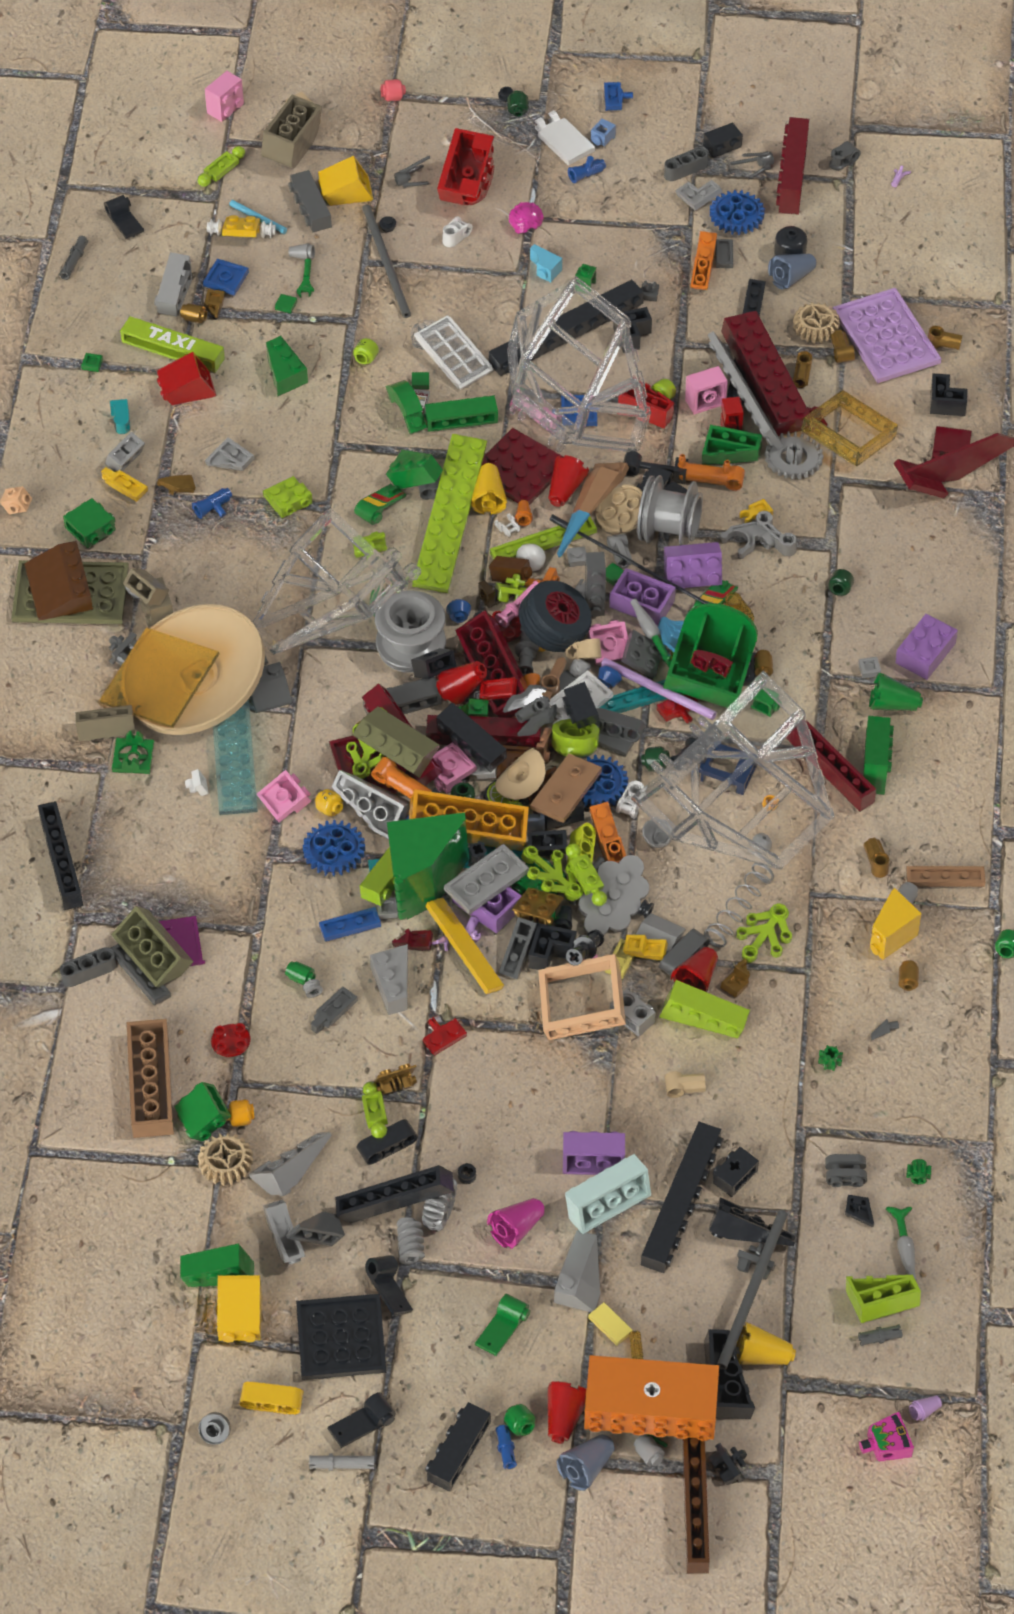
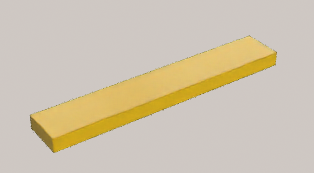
M439 898L427 902L425 907L485 994L501 990L504 984L445 899Z

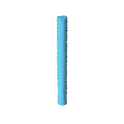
M231 200L229 203L231 207L248 216L260 218V222L265 221L266 225H269L272 221L234 200ZM272 221L273 225H276L277 231L282 234L287 232L286 227Z

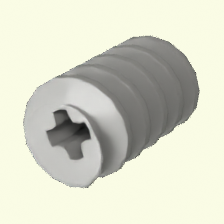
M410 1217L399 1219L397 1221L399 1262L401 1264H413L425 1257L423 1252V1230H421L423 1224Z

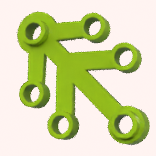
M359 724L354 725L353 733ZM359 740L364 751L361 759L358 753L359 746L355 742H349L346 745V750L351 754L354 761L353 774L358 778L365 779L370 775L371 769L378 764L384 755L380 753L379 756L370 760L371 755L377 751ZM355 745L354 750L351 751L350 748Z
M534 846L526 847L521 855L522 860L529 864L536 863L545 871L540 872L537 867H530L527 872L529 879L544 880L541 888L545 892L564 893V896L571 901L581 898L583 890L577 884L576 877L569 864L565 868V872L568 874V881L563 877L561 861L564 854L562 851H553L551 855L553 869L538 856L537 848Z
M774 904L770 911L749 913L746 917V923L751 927H739L737 929L736 936L739 940H745L748 935L760 933L752 945H746L742 949V958H745L747 963H752L757 959L758 950L767 937L771 944L770 954L775 958L782 955L783 948L779 945L774 930L777 923L781 930V942L788 944L792 941V933L789 931L786 923L789 911L784 904ZM769 919L766 924L757 925L758 921Z

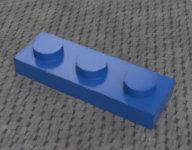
M373 907L319 922V927L324 941L327 942L381 927V921L376 908Z

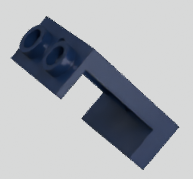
M715 742L713 747L709 748L706 753L705 763L702 762L700 765L701 781L703 782L705 777L708 776L737 786L736 793L744 795L756 770L758 756ZM717 751L739 758L733 773L711 767Z

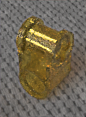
M736 592L728 593L725 597V605L743 612L754 621V614L741 595Z

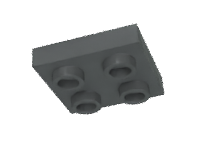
M633 629L629 633L622 662L653 679L657 674L661 654L652 640Z

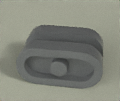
M832 1154L825 1158V1168L828 1170L826 1172V1182L832 1187H861L867 1182V1172L864 1170L866 1168L865 1156L860 1154Z

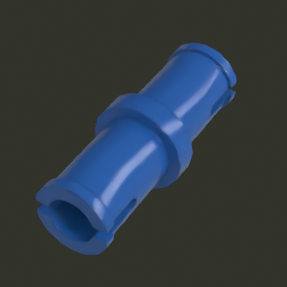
M500 1425L495 1429L499 1442L497 1448L502 1456L503 1468L513 1469L517 1466L513 1451L515 1445L511 1441L508 1426Z

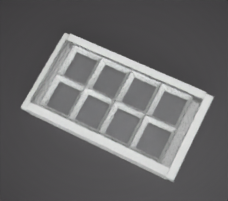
M448 315L414 334L419 344L459 390L494 371L492 365Z

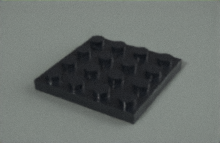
M379 1294L296 1301L302 1380L387 1373Z

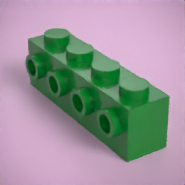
M495 395L425 404V419L428 432L498 423V408Z

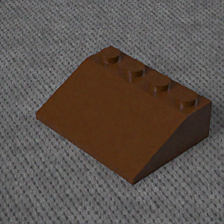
M77 541L58 544L24 563L38 621L93 610L91 594Z

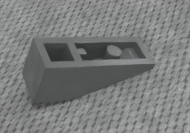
M518 917L499 970L500 974L518 979L529 957L538 926L537 923Z
M321 1212L299 1223L286 1234L287 1239L333 1246L345 1233L336 1214Z

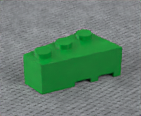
M278 336L267 341V359L277 390V396L307 384L308 372L306 366L283 337Z
M710 424L702 452V465L724 464L725 460H729L730 463L758 461L762 449V435Z
M401 450L395 461L390 464L386 475L398 489L435 483L443 469L431 454Z
M239 1243L180 1256V1278L188 1287L218 1286V1276L254 1275V1261Z

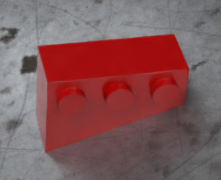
M634 375L619 393L617 410L665 429L672 420L674 402L659 391L656 393L650 389L651 386L648 383L643 384L638 380L639 377Z

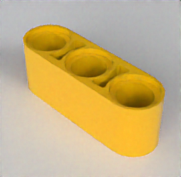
M244 1382L239 1405L249 1410L296 1415L300 1413L304 1392L298 1387Z

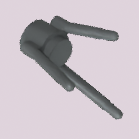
M769 151L742 154L743 157L754 158L730 162L731 165L757 161L758 165L763 168L748 177L752 179L765 170L771 169L770 165L774 164V157Z
M430 156L394 173L396 184L398 186L403 185V188L428 185V181L410 183L408 181L411 180L410 173L423 168L424 165L421 163L430 159Z

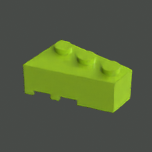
M886 1275V1278L866 1276V1278L853 1279V1276H846V1293L861 1323L920 1306L921 1290L913 1275Z

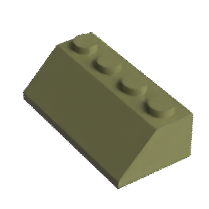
M380 707L375 708L366 715L352 734L419 778L440 747L439 744Z
M135 906L111 934L158 988L182 976L194 962L148 909Z

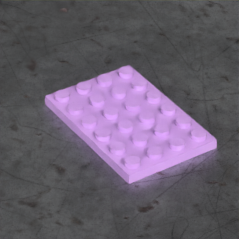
M896 288L833 307V310H836L839 315L840 325L877 383L941 364V357Z

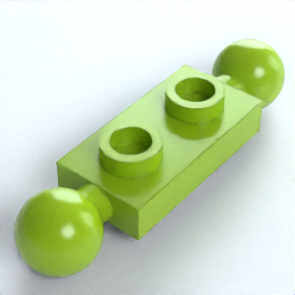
M236 146L233 148L232 154L227 151L204 168V173L198 176V184L202 187H207L211 183V179L216 182L239 164V159L245 156L244 148Z
M575 843L569 844L566 847V855L571 858L568 864L585 895L593 894L592 902L594 905L603 906L607 902V895L600 891L604 888L602 880L588 855L580 856V846Z
M370 1081L364 1084V1095L362 1096L368 1129L371 1128L373 1137L383 1138L387 1133L385 1125L388 1124L382 1092L377 1090L378 1085Z

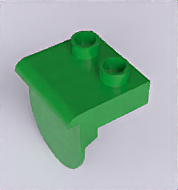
M708 603L690 609L685 616L663 688L735 710L758 638V630L754 622L743 612L727 605ZM694 651L711 652L732 661L730 673L725 678L711 668L707 672L696 668L690 663Z

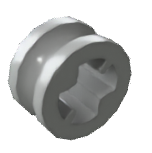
M317 979L309 980L303 985V990L308 998L317 997L323 991L320 981Z

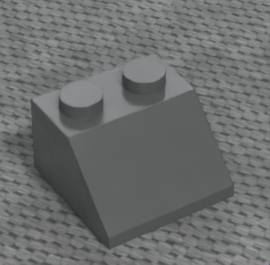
M280 662L266 665L263 668L260 681L250 696L256 713L292 704L287 679Z

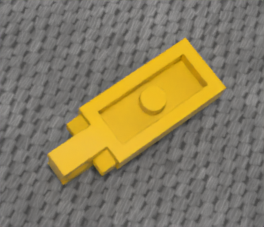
M105 467L101 471L102 479L110 487L136 502L148 491V486L121 470L113 472Z

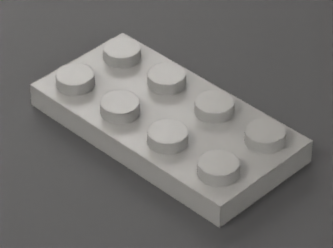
M502 844L445 884L444 891L470 915L525 876L529 867L507 846Z

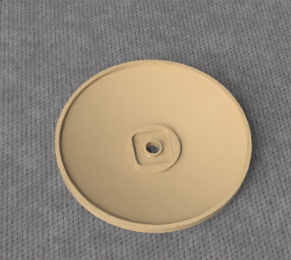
M196 605L166 616L145 632L128 656L129 660L125 664L122 677V689L127 706L132 705L134 716L143 725L164 734H192L223 722L245 704L260 681L265 662V649L261 635L251 620L244 614L223 605ZM202 674V677L200 679L195 680V678L198 675Z

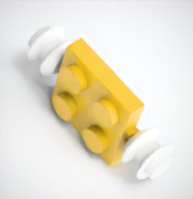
M231 215L226 217L223 226L220 219L217 222H213L210 219V222H207V232H210V236L213 233H217L220 236L222 233V236L256 237L257 233H260L262 238L265 235H269L272 239V235L276 233V225H273L272 221L269 225H266L265 221L260 225V218L254 216L241 218Z

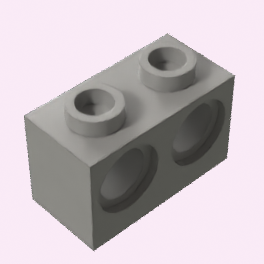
M130 432L108 454L105 464L114 472L123 471L142 453L145 443L133 432Z
M626 988L623 991L624 1005L629 1006H624L626 1021L624 1026L639 1037L655 1023L656 1012L651 1005H646L636 993H632ZM614 1000L610 1002V1010L614 1009Z

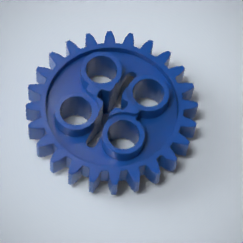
M736 190L733 193L727 191V195L721 193V197L717 196L716 200H712V205H710L711 222H714V226H719V230L725 229V233L731 231L732 235L735 232L740 235L742 231L747 234V230L753 232L754 228L758 229L759 224L762 225V220H764L765 208H763V203H760V198L755 199V194L749 196V192L743 194V190L740 193H737Z
M596 754L594 759H591L589 756L587 757L588 762L602 767V772L581 799L584 802V807L588 804L593 806L605 802L615 806L616 800L619 801L628 785L629 778L627 777V771H623L624 766H618V760L612 763V757L605 760L604 755H602L598 759Z
M333 820L332 824L326 821L325 826L318 823V829L312 827V833L307 832V838H304L303 855L306 858V863L311 864V869L317 867V873L324 870L325 876L329 872H332V876H335L336 872L343 875V870L350 873V867L356 869V863L361 864V858H364L365 840L362 838V833L357 832V827L351 829V823H348L346 826H344L343 821L336 824V820Z

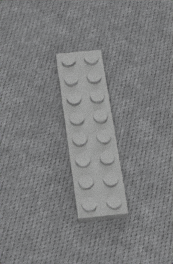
M712 331L708 334L711 340L709 342L710 347L716 352V357L723 364V369L730 376L733 386L737 387L738 395L744 400V405L749 413L751 412V417L755 424L759 426L762 436L766 438L770 446L774 445L779 450L783 447L781 440L727 348Z

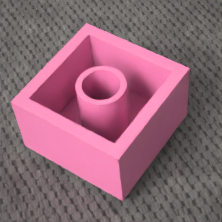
M226 71L205 88L206 107L209 115L222 122L244 104L241 78Z
M719 366L686 376L685 401L694 415L721 406L722 399L726 398L728 380Z

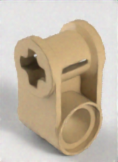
M586 639L573 643L565 650L567 658L571 660L602 658L600 639Z

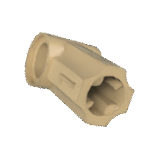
M672 1071L664 1076L668 1097L678 1098L684 1095V1093L706 1091L704 1073L682 1075L678 1071Z

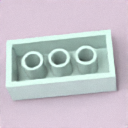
M633 1154L624 1158L619 1163L606 1168L594 1177L588 1178L578 1186L572 1187L569 1191L565 1192L570 1221L584 1234L650 1197L651 1189L648 1169Z

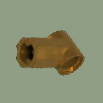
M935 325L929 328L927 337L935 349L943 346L959 350L963 335L945 332L942 327Z
M835 330L831 334V341L834 347L836 363L854 361V348L849 344L846 333L842 330Z
M807 351L799 352L796 358L793 382L798 388L808 386L812 367V355Z
M875 837L869 838L864 842L863 846L871 864V873L875 877L883 878L889 872V856L884 852L880 839Z

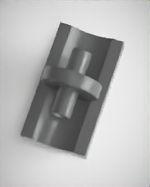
M134 632L125 640L122 635L119 637L112 636L109 639L111 644L109 650L113 651L115 649L111 654L112 658L109 660L112 665L117 662L125 667L126 662L129 660V655L125 652L127 650L131 652L138 642L135 640L137 635Z
M760 1242L758 1248L750 1246L749 1251L756 1253L755 1255L739 1250L737 1254L739 1259L737 1269L748 1273L751 1263L757 1265L765 1244ZM769 1261L763 1279L766 1280L771 1270L774 1271L776 1266L774 1261Z

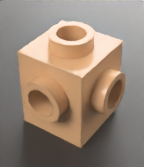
M23 486L5 489L0 503L9 514L27 512L32 497Z

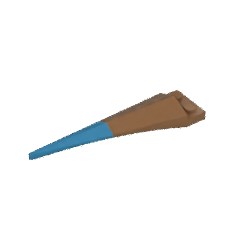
M627 462L598 463L588 473L557 552L559 558L563 555L574 536L592 512L623 481L629 469Z

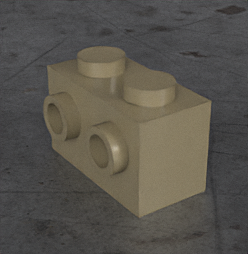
M131 568L123 582L133 594L137 595L149 606L161 605L169 592L168 588L144 569Z

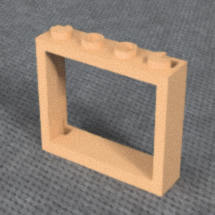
M615 954L584 959L581 964L575 966L565 963L564 965L550 966L538 970L543 1031L548 1040L626 1025L621 969ZM611 969L614 1009L551 1022L548 982Z

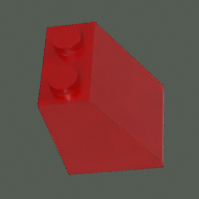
M194 352L157 370V382L162 389L160 394L171 405L217 396L209 369Z

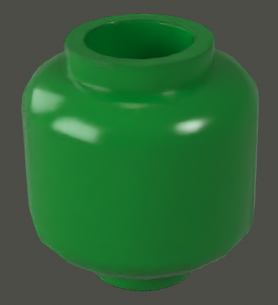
M1011 929L1001 931L995 943L996 952L1004 958H1014V930Z
M516 1404L507 1409L504 1423L514 1435L526 1436L534 1430L536 1418L525 1405Z

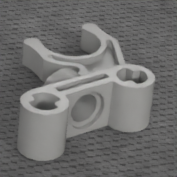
M768 511L759 512L754 522L734 525L724 533H721L722 543H726L735 536H740L747 540V544L743 548L738 549V558L740 559L754 551L756 541H760L766 549L774 546L781 554L788 557L793 556L797 551L796 536L792 533L782 534L773 526L772 514Z

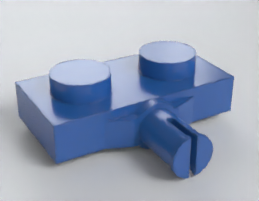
M604 82L605 111L622 110L623 99H633V92H623L621 82Z

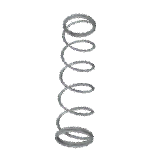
M759 862L754 863L751 868L752 872L747 873L744 877L745 885H739L735 888L736 897L729 898L726 901V910L717 913V923L710 924L704 931V936L710 939V944L719 948L726 946L727 941L724 935L710 927L712 925H719L726 934L733 935V931L729 927L719 924L718 915L722 912H728L735 921L743 922L741 916L728 910L727 904L729 900L737 899L744 908L752 909L749 902L737 897V889L741 886H746L753 895L760 897L761 892L758 889L746 884V876L754 873L762 882L770 884V881L774 879V874L767 865ZM758 865L768 870L771 874V879L762 873L756 872L754 866ZM749 887L758 891L760 895L752 892ZM740 900L749 904L750 908L743 905ZM730 913L737 915L741 921L735 919ZM721 926L729 929L732 934L726 932ZM708 931L718 934L723 939L724 944L720 945L713 942Z

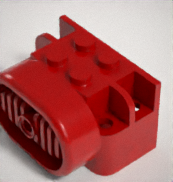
M459 128L454 129L437 187L441 201L460 205H474L486 197L495 170V165H493V135Z

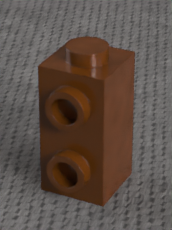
M496 556L489 564L492 581L506 583L507 578H512L514 574H519L520 580L526 583L532 576L529 559Z

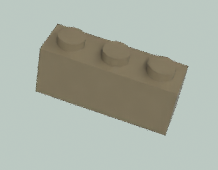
M132 705L75 712L79 741L126 736L128 731H132L135 734Z

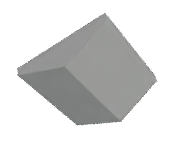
M650 913L642 921L636 935H646L647 939L667 940V954L679 942L686 929Z

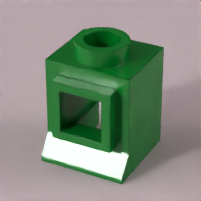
M582 264L575 274L576 286L574 289L591 293V283H596L597 267Z
M762 684L759 685L751 698L754 700L751 708L769 717L772 716L774 711L777 712L782 703L779 701L778 693L764 688Z

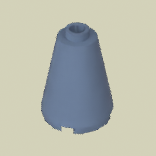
M809 253L776 255L769 261L768 273L769 276L773 277L774 281L772 282L777 288L787 289L815 269L816 259Z
M601 1434L561 1453L556 1463L562 1478H568L572 1482L570 1484L571 1487L579 1491H585L592 1485L614 1452L613 1440L609 1436Z

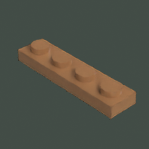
M906 866V881L916 886L985 887L986 883L984 866Z

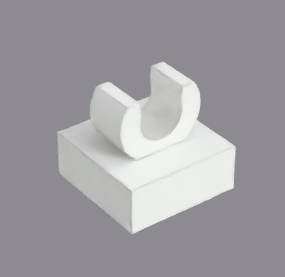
M199 769L192 771V779L185 781L186 788H189L190 793L198 791L201 796L209 794L204 775Z

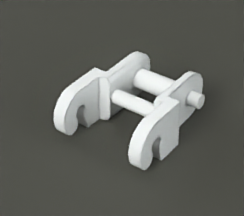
M509 513L507 518L511 523L504 525L500 522L498 523V520L494 521L500 532L503 531L508 537L511 536L510 533L520 531V526L515 522L514 516H511Z

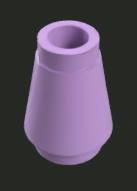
M937 1395L915 1400L909 1405V1412L914 1420L923 1421L938 1408L942 1407V1402Z

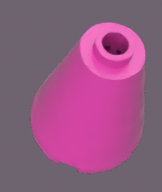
M531 1198L491 1212L488 1215L487 1223L492 1226L493 1230L490 1232L493 1238L502 1247L507 1248L509 1246L510 1249H513L543 1217L545 1208L540 1200Z

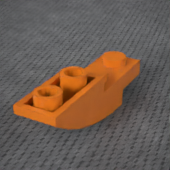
M700 231L690 288L708 290L715 256L717 233Z
M605 802L590 806L589 811L605 861H614L619 864L622 858L626 856L621 837L618 835L609 803Z

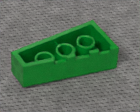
M868 716L863 776L876 788V794L884 795L887 773H891L892 762L890 761H892L894 726L890 725L891 718Z

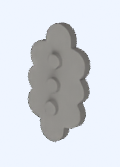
M628 855L623 857L619 864L614 861H606L599 866L597 873L604 884L603 890L600 891L607 895V902L603 906L594 905L592 902L593 894L591 893L588 895L583 894L578 904L580 912L586 916L584 930L587 935L595 929L599 930L604 936L609 930L622 932L629 927L630 917L638 914L641 900L649 892V883L642 877L644 864L639 857Z

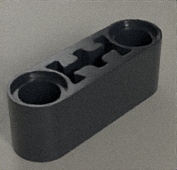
M403 1119L388 1126L387 1133L383 1138H375L371 1135L361 1140L356 1148L368 1165H372L412 1145L418 1139V1135L408 1120Z

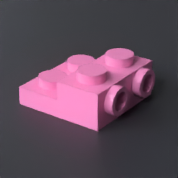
M615 620L607 625H591L587 633L588 639H600L602 658L594 659L595 664L600 665L604 658L614 662L621 661L628 640L625 622Z
M453 742L436 752L433 756L443 771L434 779L435 787L438 791L441 792L443 790L446 794L451 791L455 784L462 782V779L477 770V766Z
M286 770L257 793V796L279 823L293 811L298 813L311 802L309 798L310 792L305 786L300 787L298 785L301 781L294 773L290 775Z

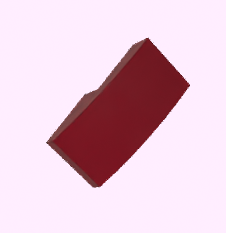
M695 650L690 662L704 672L711 668L725 678L730 673L733 664L732 661L720 655L702 650Z

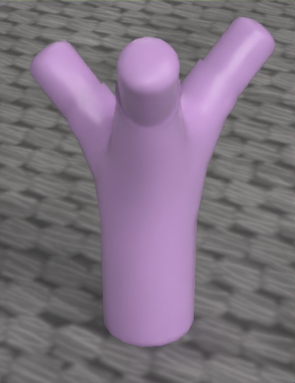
M902 165L899 171L894 169L895 177L891 185L897 187L900 180L905 175L911 174V171L902 172L904 167Z
M445 934L432 942L433 946L443 943L445 951L449 950V940Z

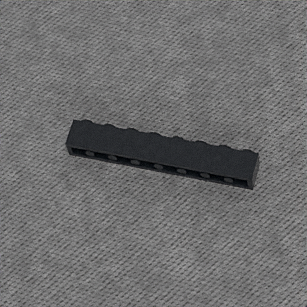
M698 1121L641 1255V1266L661 1273H665L667 1266L671 1267L674 1260L673 1251L674 1249L678 1250L681 1243V1238H679L681 1232H686L689 1222L687 1218L694 1213L695 1199L700 1198L703 1190L701 1185L703 1182L706 1183L710 1171H708L710 1165L713 1166L716 1160V1149H720L724 1140L721 1137L722 1129Z

